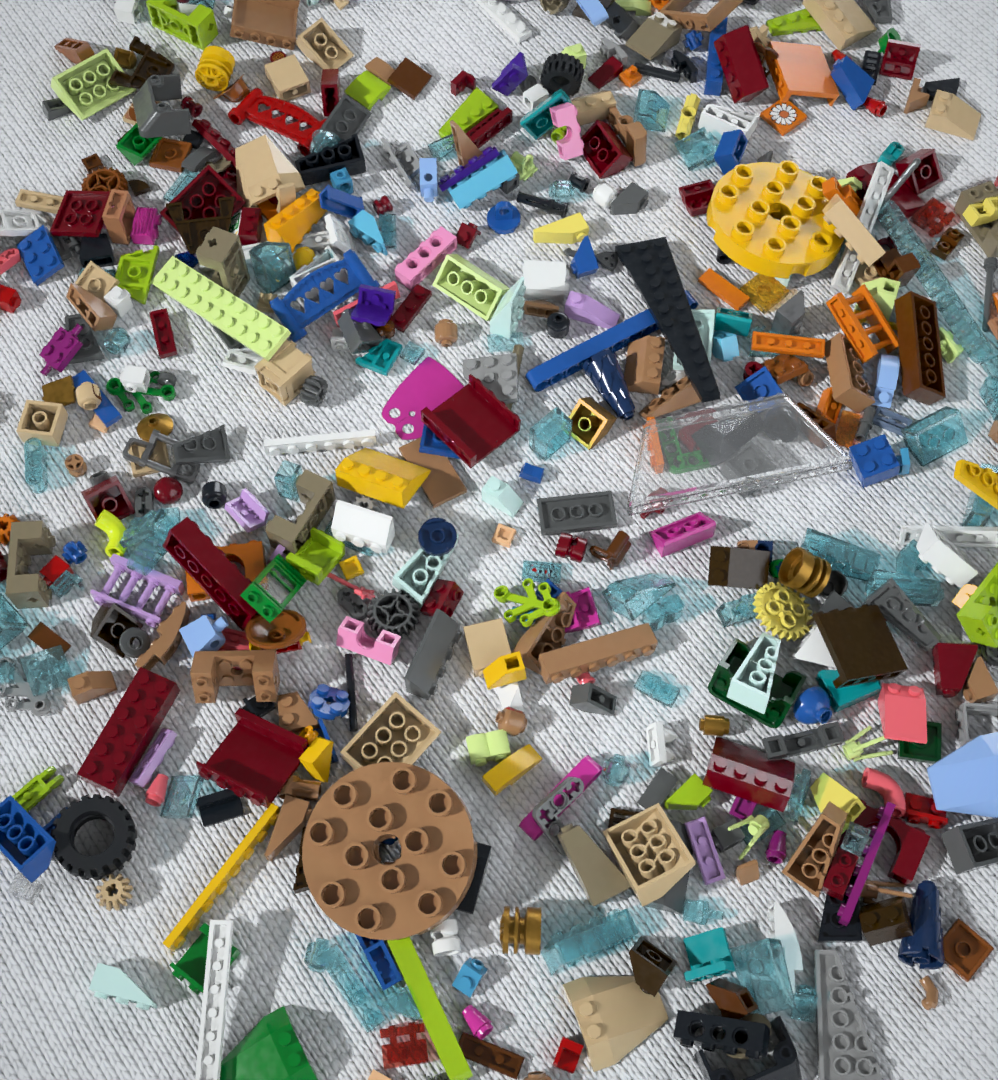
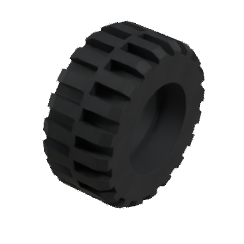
M94 794L93 798H89L88 795L82 796L79 802H76V800L69 803L71 806L68 809L63 808L60 811L61 817L55 818L53 823L55 829L51 830L50 836L56 841L54 847L56 859L70 874L75 877L79 876L84 880H89V878L101 880L102 876L106 875L108 878L115 870H122L125 861L129 862L132 858L131 852L135 851L137 845L135 843L137 831L128 810L119 801H114L109 796L102 798L100 794ZM102 819L108 821L113 826L115 834L111 845L98 855L86 856L81 854L74 844L76 833L80 827L91 820Z

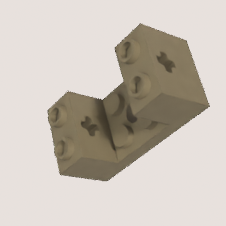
M988 181L961 191L954 211L987 257L996 258L998 257V219L971 227L962 215L970 204L982 203L986 198L998 196L997 188L992 181Z
M213 226L210 232L206 234L202 245L196 250L198 262L202 266L215 270L213 276L209 278L211 281L239 298L250 280L239 235Z
M306 469L302 475L300 474L295 482L300 502L306 504L304 512L298 515L295 524L275 515L272 520L268 521L265 527L271 547L276 549L280 544L285 547L283 553L287 555L290 552L296 554L310 538V530L313 527L318 528L336 500L332 481Z
M43 520L11 522L5 594L17 609L49 607V600L52 599V590L47 586L46 581L42 579L40 574H29L28 566H31V556L50 555L53 553V547L56 546L55 536H52L49 527L45 525Z

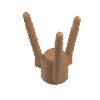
M868 879L865 881L860 897L863 898V903L867 904L875 903L872 899H877L878 892L900 897H913L909 893L879 888V886L904 887V883L881 882Z

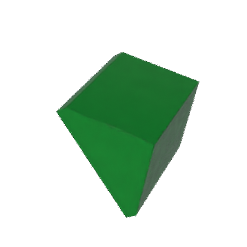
M135 124L116 144V148L135 166L146 157L163 137H141L138 125Z

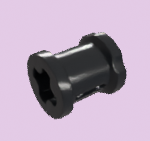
M573 172L568 180V186L579 189L581 193L587 190L590 179H584L578 176L576 172Z

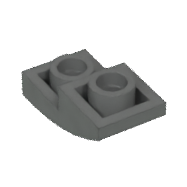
M202 146L189 154L181 163V167L187 168L190 172H198V170L203 169L206 162L216 157V150Z
M661 767L637 803L645 809L657 803L661 806L678 779Z

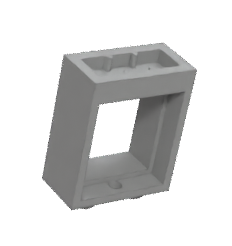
M962 703L956 709L955 720L958 721L959 727L956 737L960 741V747L973 740L969 739L967 715L998 716V704Z

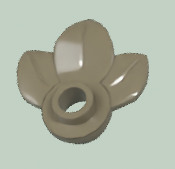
M223 156L215 163L206 162L203 169L209 164L219 173L227 169L232 162L227 161Z

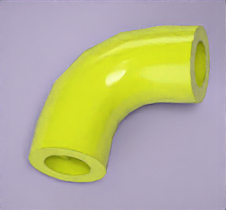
M104 509L94 525L103 530L109 537L105 553L109 557L113 553L123 557L129 541L127 530L121 520Z

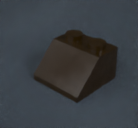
M897 896L861 906L859 918L862 932L870 946L913 935L904 897Z

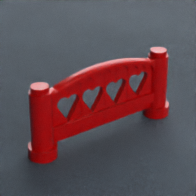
M259 88L252 89L236 108H232L228 113L229 119L236 125H241L245 119H248L298 142L297 148L304 156L313 153L315 147L325 136L319 130L326 119L318 121L310 113L292 103L263 96V92ZM260 104L271 107L268 110L258 112ZM274 110H278L280 113H285L282 116L272 118V112ZM288 116L298 119L297 122L286 125V118ZM303 122L307 123V125L312 126L311 128L300 131V124Z

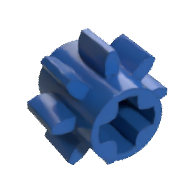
M693 30L684 35L686 39L683 40L685 48L690 47V50H693L702 45L701 41L704 38L701 32L697 33L696 30Z
M70 541L63 547L64 553L62 556L70 565L73 562L80 564L86 559L87 554L85 552L88 550L81 541L77 543Z

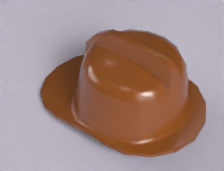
M243 75L213 99L222 95L231 102L242 101L250 93L249 87L242 79Z

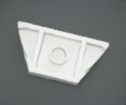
M0 209V236H28L42 225L47 227L50 232L51 227L48 225V221L41 217L34 209Z

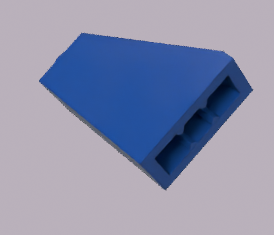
M846 55L841 60L835 61L830 75L850 108L854 111L865 102L875 80Z

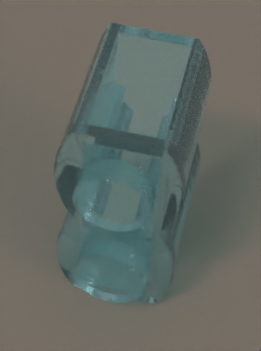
M678 594L669 595L661 603L649 605L644 610L642 622L644 624L649 623L652 631H657L665 623H672L678 620L683 614L685 605Z

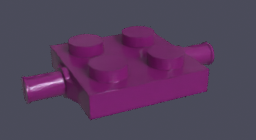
M77 323L71 332L60 327L48 344L44 346L39 354L46 362V365L40 371L44 376L47 377L52 368L62 373L81 348L83 343L77 337L83 329L81 325Z

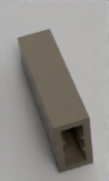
M570 823L560 828L562 832L558 833L557 836L590 905L596 906L631 888L626 877L580 825L573 826Z

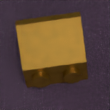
M591 397L579 399L562 429L588 450H591L609 432L617 418Z

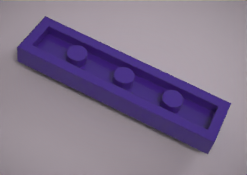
M490 146L482 151L483 154L479 157H472L465 166L460 165L453 170L454 173L451 175L446 174L441 177L438 185L442 192L499 156L500 154L496 147L492 148Z

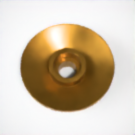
M156 413L148 415L138 423L137 434L145 441H149L154 429L168 436L174 427L173 420L166 414Z

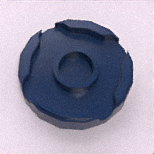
M443 518L427 520L418 532V542L421 549L432 556L448 554L454 548L457 541V532L454 526Z

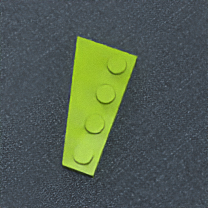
M476 87L440 128L439 135L451 144L454 142L450 125L451 120L467 133L499 108V105Z

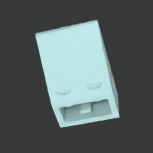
M521 277L502 296L490 320V333L510 339L512 333L517 331L518 321L522 320L524 316V310L522 309L525 303L523 296L526 291L524 277Z

